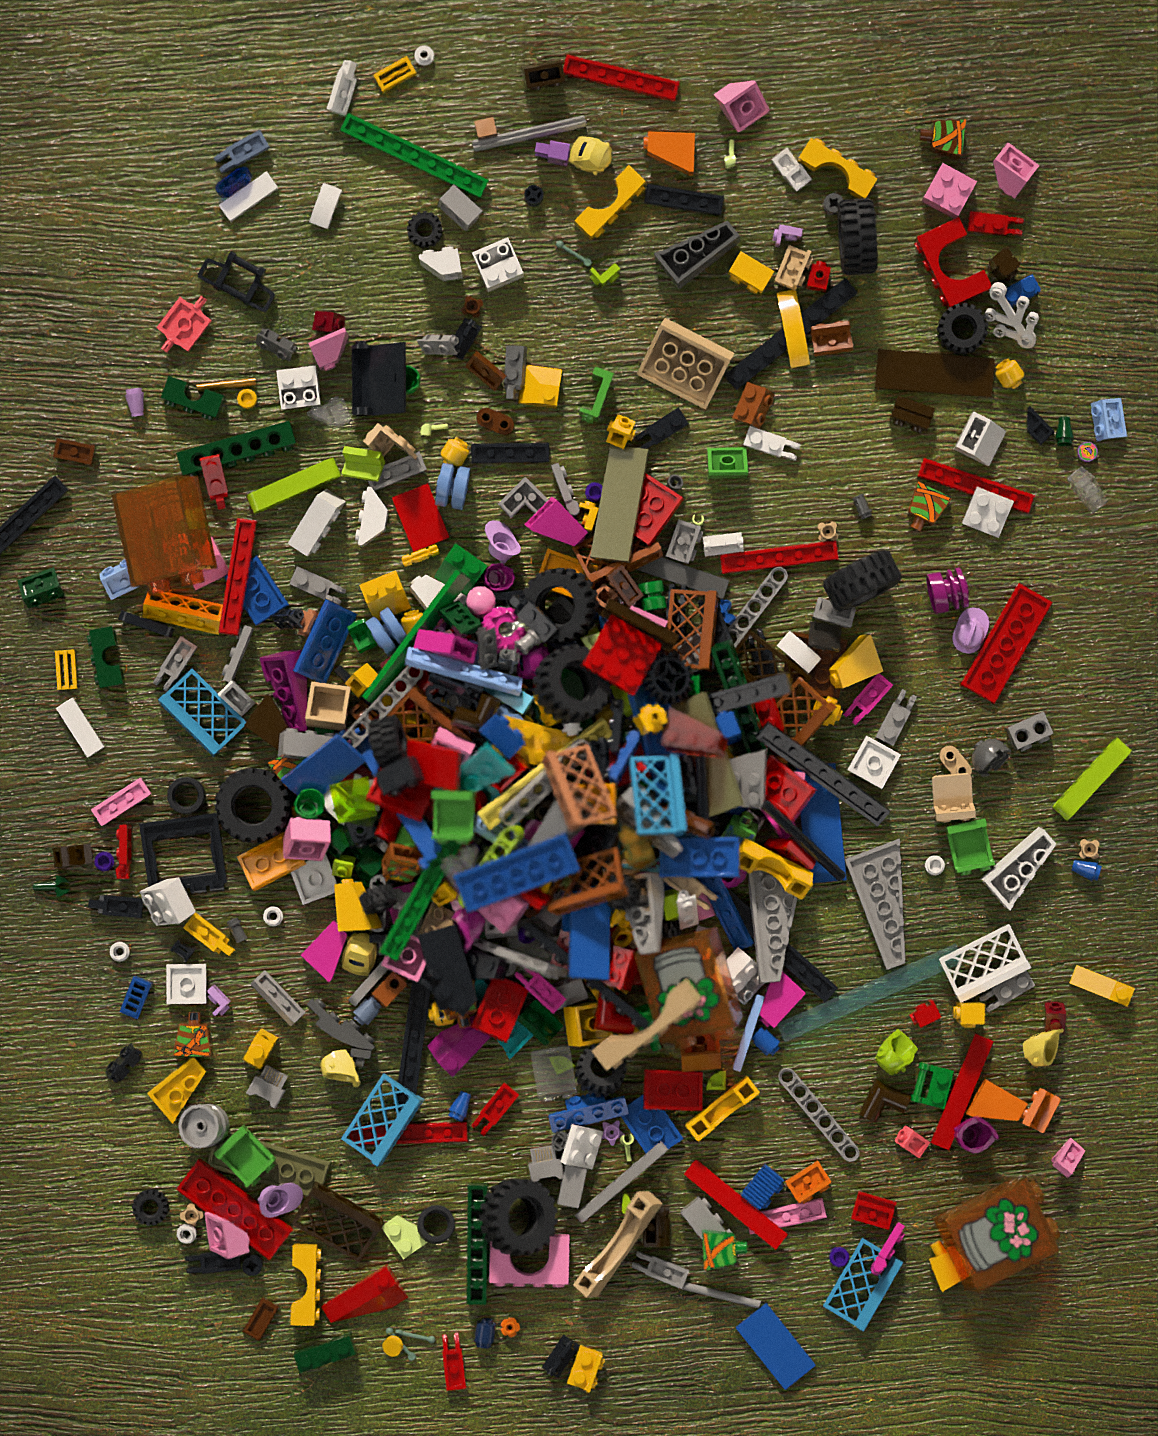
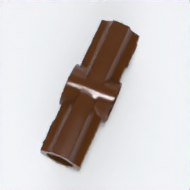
M663 803L659 805L665 812L669 808L668 805ZM684 810L687 829L684 833H692L708 840L714 832L715 824ZM664 817L667 824L671 825L670 821Z

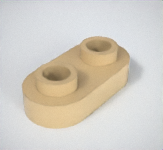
M945 746L940 750L939 759L950 774H959V768L963 767L965 773L971 775V766L955 747ZM947 752L953 754L952 759L946 757Z

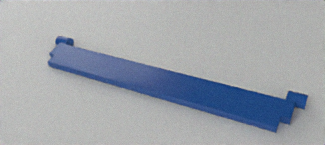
M359 728L354 729L355 733L359 736L366 732V729L361 732ZM343 729L338 734L342 737L346 730ZM367 735L356 749L366 758L365 764L375 778V773L378 772L380 766L374 759L369 735ZM396 813L423 856L418 861L422 870L428 869L430 867L428 862L436 859V853L441 851L442 848L436 839H431L432 832L423 818L420 823Z

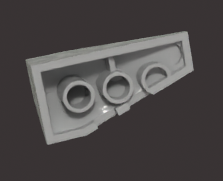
M637 783V788L644 793L646 788ZM631 786L617 801V820L627 828L632 826L636 829ZM647 792L646 796L654 802L651 795ZM643 798L639 802V807L645 812L651 807ZM654 807L648 813L656 822L662 816ZM645 817L641 821L642 829H651L653 826ZM663 817L659 824L664 829H670ZM674 834L639 835L642 838L644 836L650 838L655 847L671 858H674L682 850Z
M651 872L633 875L634 879L639 881L636 885H641V889H638V892H641V896H637L640 900L639 902H634L636 904L635 907H631L629 910L625 909V917L631 924L632 934L640 954L660 952L664 903L663 877H659L658 873Z

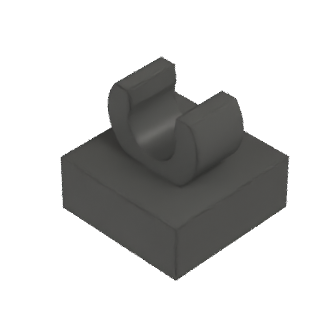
M352 1046L350 1056L356 1057L355 1066L363 1067L365 1058H371L372 1050Z

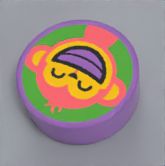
M1091 442L1082 443L1077 449V456L1083 462L1094 460L1098 453L1097 447Z

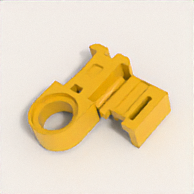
M616 909L610 917V927L618 924L612 933V940L615 946L624 948L634 939L633 929L625 917L626 911ZM626 935L624 940L617 941L618 936Z

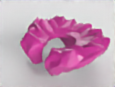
M511 607L493 608L490 613L484 616V621L481 623L482 627H486V630L496 628L497 653H500L503 649L514 650V642L527 634L525 627L516 629L510 637L500 635L498 629L502 623H514L519 620V617L514 612L516 609Z

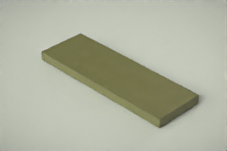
M610 445L591 549V559L630 563L649 456L648 449L633 447L622 449Z
M702 692L680 703L671 705L686 754L693 755L694 765L695 756H706L709 817L744 805L707 693Z
M228 1131L225 1140L211 1148L207 1163L214 1169L236 1175L221 1159L214 1155L234 1134V1132ZM259 1140L276 1157L273 1162L275 1166L268 1173L263 1171L259 1175L261 1178L260 1183L270 1186L294 1183L302 1189L303 1196L306 1197L315 1181L324 1185L330 1161Z

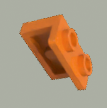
M1040 1088L1039 1091L1036 1090L1031 1098V1101H1033L1031 1107L1027 1108L1023 1113L1022 1118L1024 1120L1022 1123L1041 1133H1045L1061 1102V1098Z
M818 1160L785 1181L797 1202H803V1204L813 1198L812 1195L816 1192L822 1193L830 1188L829 1184L832 1183Z

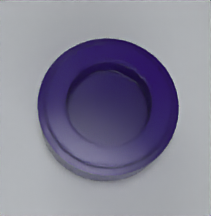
M835 1247L830 1251L829 1259L834 1266L843 1267L849 1261V1254L845 1248Z

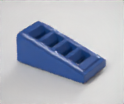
M136 975L133 976L119 1012L138 1019L153 983ZM138 984L146 988L143 991L139 988H136L135 985ZM135 991L142 994V998L133 995L132 992ZM129 999H135L140 1003L139 1005H137L135 1003L130 1002ZM129 1005L131 1007H134L137 1009V1011L133 1012L129 1009H126V1006Z

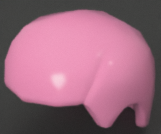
M477 586L468 593L466 606L474 617L484 618L495 607L496 598L487 587Z

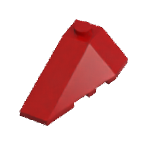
M386 1264L321 1305V1308L329 1321L334 1323L390 1309L407 1299L408 1295L389 1265Z

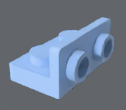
M1121 398L1104 399L1091 403V414L1093 416L1094 433L1097 441L1127 437Z
M135 558L124 559L119 565L107 567L100 573V580L111 600L146 584V580Z

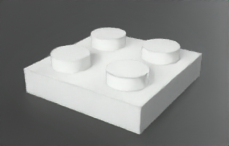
M976 487L962 524L999 538L1014 501Z
M866 736L847 770L882 789L901 754Z
M325 854L323 861L309 860L306 862V865L291 872L303 905L335 893L334 884L338 883L335 876L332 875V867L327 854Z
M166 964L167 1004H206L207 964Z
M572 1124L561 1163L593 1169L603 1131Z

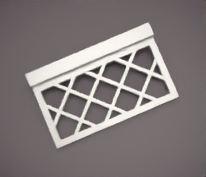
M1009 924L939 958L941 966L954 990V994L960 1003L1031 968ZM1008 931L1010 935L1008 944L998 941L1000 934ZM983 942H993L990 953L981 950ZM997 944L1006 947L1003 957L994 955ZM1010 948L1017 950L1020 956L1013 961L1006 959ZM969 949L976 951L973 962L963 959L965 951ZM979 953L989 955L986 966L976 963ZM992 957L1002 960L999 968L993 969L989 967ZM951 958L958 960L956 969H948L945 961ZM962 961L971 964L968 975L958 972ZM974 966L984 968L981 977L971 976ZM957 974L967 977L965 984L959 988L955 984Z

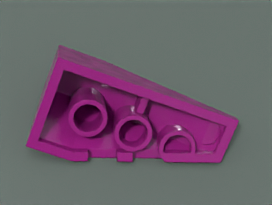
M302 649L287 650L260 657L264 677L267 682L271 683L275 691L273 695L275 699H279L282 705L281 711L289 727L298 729V731H306L307 677L293 671Z
M475 1015L469 1017L471 1024L473 1022ZM457 1023L441 1031L427 1047L438 1064L453 1077L488 1041L490 1036L470 1027L460 1029Z

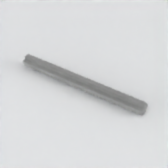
M578 116L473 140L472 145L474 151H481L585 127L586 119L584 116Z

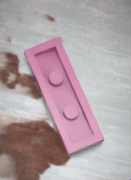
M139 778L91 809L100 825L103 826L152 793L143 779Z

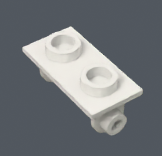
M741 532L702 537L705 556L744 552Z
M681 890L678 893L679 900H677L680 930L699 924L696 895L690 896L686 890Z

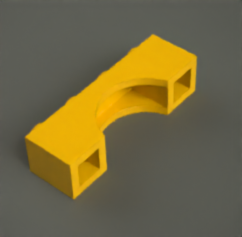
M811 138L797 162L813 172L824 166H833L840 169L847 178V192L857 199L867 198L877 181L875 174L868 169L864 171L859 168V164L854 160H846L841 157L842 154L836 149H828L823 141Z
M630 165L615 178L618 196L611 206L605 209L587 207L574 220V224L590 240L594 237L599 238L605 231L603 228L608 223L611 225L618 218L617 213L621 209L625 211L632 203L630 200L635 195L637 197L640 196L646 189L644 187L646 181Z
M366 663L353 673L345 684L351 687V691L359 698L363 696L378 674ZM385 695L382 698V704L386 707L392 705V697ZM415 713L405 714L406 724H417ZM394 714L403 724L402 714ZM406 727L407 733H408L413 727Z
M746 838L739 845L740 869L750 874L756 870L771 874L782 884L786 892L801 900L812 887L813 872Z
M746 1075L685 1125L695 1139L700 1141L726 1117L747 1104L760 1092Z
M294 1243L292 1266L304 1273L307 1279V1291L301 1299L293 1302L291 1305V1325L314 1326L316 1320L320 1318V1308H316V1301H320V1289H317V1281L321 1279V1269H317V1262L321 1261V1249H318V1244Z

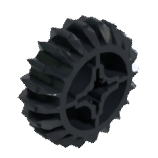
M662 652L660 656L656 655L651 665H648L650 668L645 672L644 678L646 679L642 680L641 684L647 685L644 691L647 692L649 690L651 692L649 698L655 696V702L658 703L661 700L662 705H666L667 702L673 705L675 701L680 703L682 698L688 697L687 692L692 691L690 685L694 684V681L689 678L694 676V673L688 672L691 666L686 667V659L680 661V655L674 657L673 652H669L668 655ZM661 665L660 675L654 677L656 667ZM681 680L679 690L674 692L675 682Z

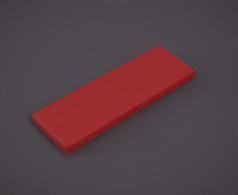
M1018 583L960 685L995 704L1053 602Z
M201 1158L197 1160L176 1188L177 1191L205 1212L219 1216L246 1232L250 1240L249 1245L269 1261L293 1231V1228L279 1217H265L260 1211V1203Z

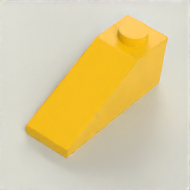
M1076 965L1069 982L1072 985L1127 1007L1135 989Z

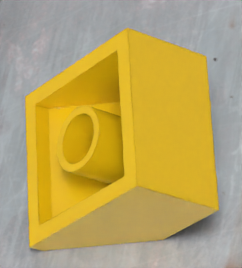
M396 570L359 585L372 617L377 618L379 621L382 620L380 612L389 607L394 615L411 609Z
M597 1002L580 1003L563 1008L568 1046L581 1047L601 1043L613 1035L612 1032L593 1029Z

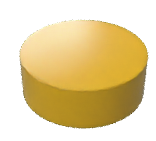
M243 389L239 392L237 401L242 408L251 409L257 403V395L251 389Z
M389 1336L383 1342V1350L388 1356H398L403 1350V1342L397 1336Z

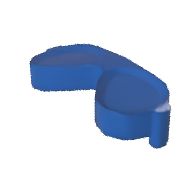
M721 599L720 608L724 620L727 624L731 625L736 620V616L728 613L732 603L729 600Z

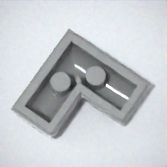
M524 477L498 503V506L512 518L524 505L535 514L548 499Z

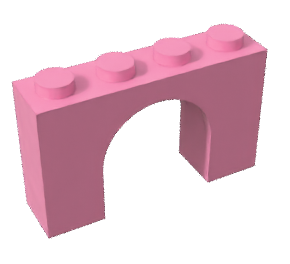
M554 1234V1236L549 1237L551 1239L549 1242V1259L541 1270L533 1273H526L517 1269L511 1261L510 1254H504L500 1250H495L491 1247L492 1243H490L489 1283H493V1286H505V1283H513L515 1287H524L525 1284H533V1287H545V1284H553V1287L557 1288L564 1287V1284H568L569 1234Z

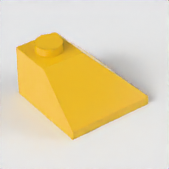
M526 365L525 386H522V390H520L518 403L557 409L562 370Z

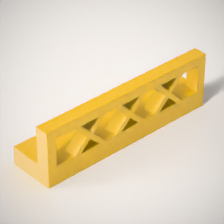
M149 588L143 603L142 617L219 635L218 631L223 605ZM152 596H157L162 600L154 601L150 599ZM179 601L181 604L176 606L172 605L170 602ZM196 605L199 609L193 610L189 606ZM212 609L218 610L219 614H211L208 611Z

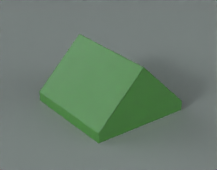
M746 447L707 448L708 478H747Z

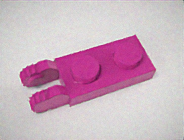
M880 673L876 674L852 701L853 703L843 715L847 717L856 706L860 708L862 712L852 722L856 725L865 714L867 715L893 684Z
M525 969L533 976L529 982L521 973L516 972L514 974L515 977L553 1014L567 1000L539 972Z
M898 1222L872 1264L871 1274L878 1276L882 1273L887 1265L885 1259L890 1260L895 1251L892 1248L895 1242L899 1244L905 1235L902 1232L905 1226Z

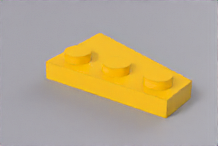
M192 1056L148 1092V1096L172 1124L206 1073V1069L195 1056Z

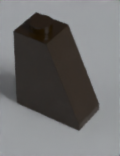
M266 694L244 725L277 750H279L280 733L289 728L273 697L269 694Z

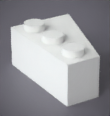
M328 489L319 493L287 544L306 556L312 552L315 554L321 545L319 543L322 537H326L331 529L329 526L338 518L340 510L346 501Z

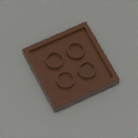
M792 632L821 658L808 673L812 676L808 684L821 696L839 699L841 688H835L832 685L829 669L846 651L848 640H837L833 642L834 646H831L829 637H811L809 634ZM812 638H818V639H817L818 642H820L819 639H822V640H825V641H828V642H823V641H821V643H817L816 641H814V643H813ZM814 644H819L830 648L815 646ZM832 647H833V648L836 647L839 651H836L835 649H834V650H827V649H832ZM785 655L788 659H790L792 662L798 665L793 659ZM784 662L783 672H789L788 664ZM800 673L792 674L793 684L799 677L803 680L806 679Z

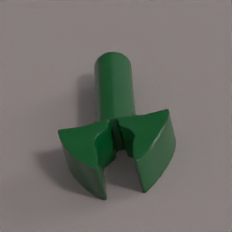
M56 875L54 882L34 883L33 890H54L57 893L56 897H60L71 889L62 890L57 885H60L62 882L69 883L70 881L63 876Z

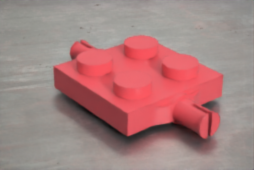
M200 296L197 302L192 304L179 297L157 326V329L164 333L168 339L161 347L163 351L168 353L174 344L181 346L187 352L191 350L212 322L200 310L208 301L207 299Z

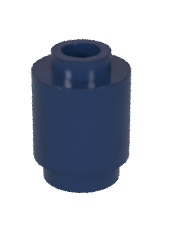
M481 1318V1320L476 1322L474 1341L477 1347L491 1348V1345L494 1343L496 1323L492 1322L493 1319Z

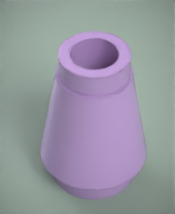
M141 388L127 389L125 397L132 417L144 415V392H142Z

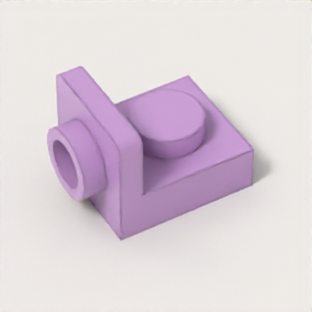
M779 225L778 230L774 229L772 241H776V247L780 245L781 236H784L785 240L796 241V239L801 238L803 229Z
M213 985L207 990L209 993L208 998L215 1005L218 1003L220 1006L212 1014L214 1016L218 1014L222 1016L230 1008L228 1004L231 1001L216 985Z

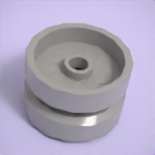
M214 1104L191 1106L183 1112L179 1121V1132L183 1141L194 1148L219 1145L227 1137L230 1127L225 1111Z

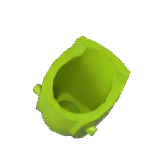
M897 1029L879 1047L875 1060L890 1075L897 1074L900 1071L905 1072V1067L913 1061L918 1048L908 1036Z

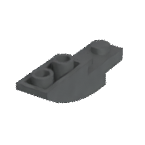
M312 998L306 1004L320 1017L315 1024L330 1036L343 1043L362 1049L372 1050L376 1046L373 1043L375 1040L368 1033L364 1035L359 1030L360 1026L353 1019L351 1021L346 1019L341 1024L339 1016L333 1011L329 1013L325 1009L326 1004L319 998L317 1000Z

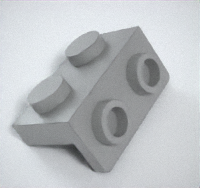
M678 519L666 557L686 564L689 561H693L697 550H694L695 543H700L703 534L700 531L701 526Z

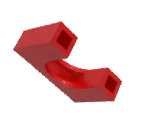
M959 217L917 236L915 239L916 243H914L916 252L918 254L921 253L924 259L922 264L926 272L929 271L932 276L930 280L934 289L938 288L940 292L939 300L942 306H946L947 309L990 291L992 287L985 270L965 279L955 280L947 277L940 269V252L945 247L967 236V232Z

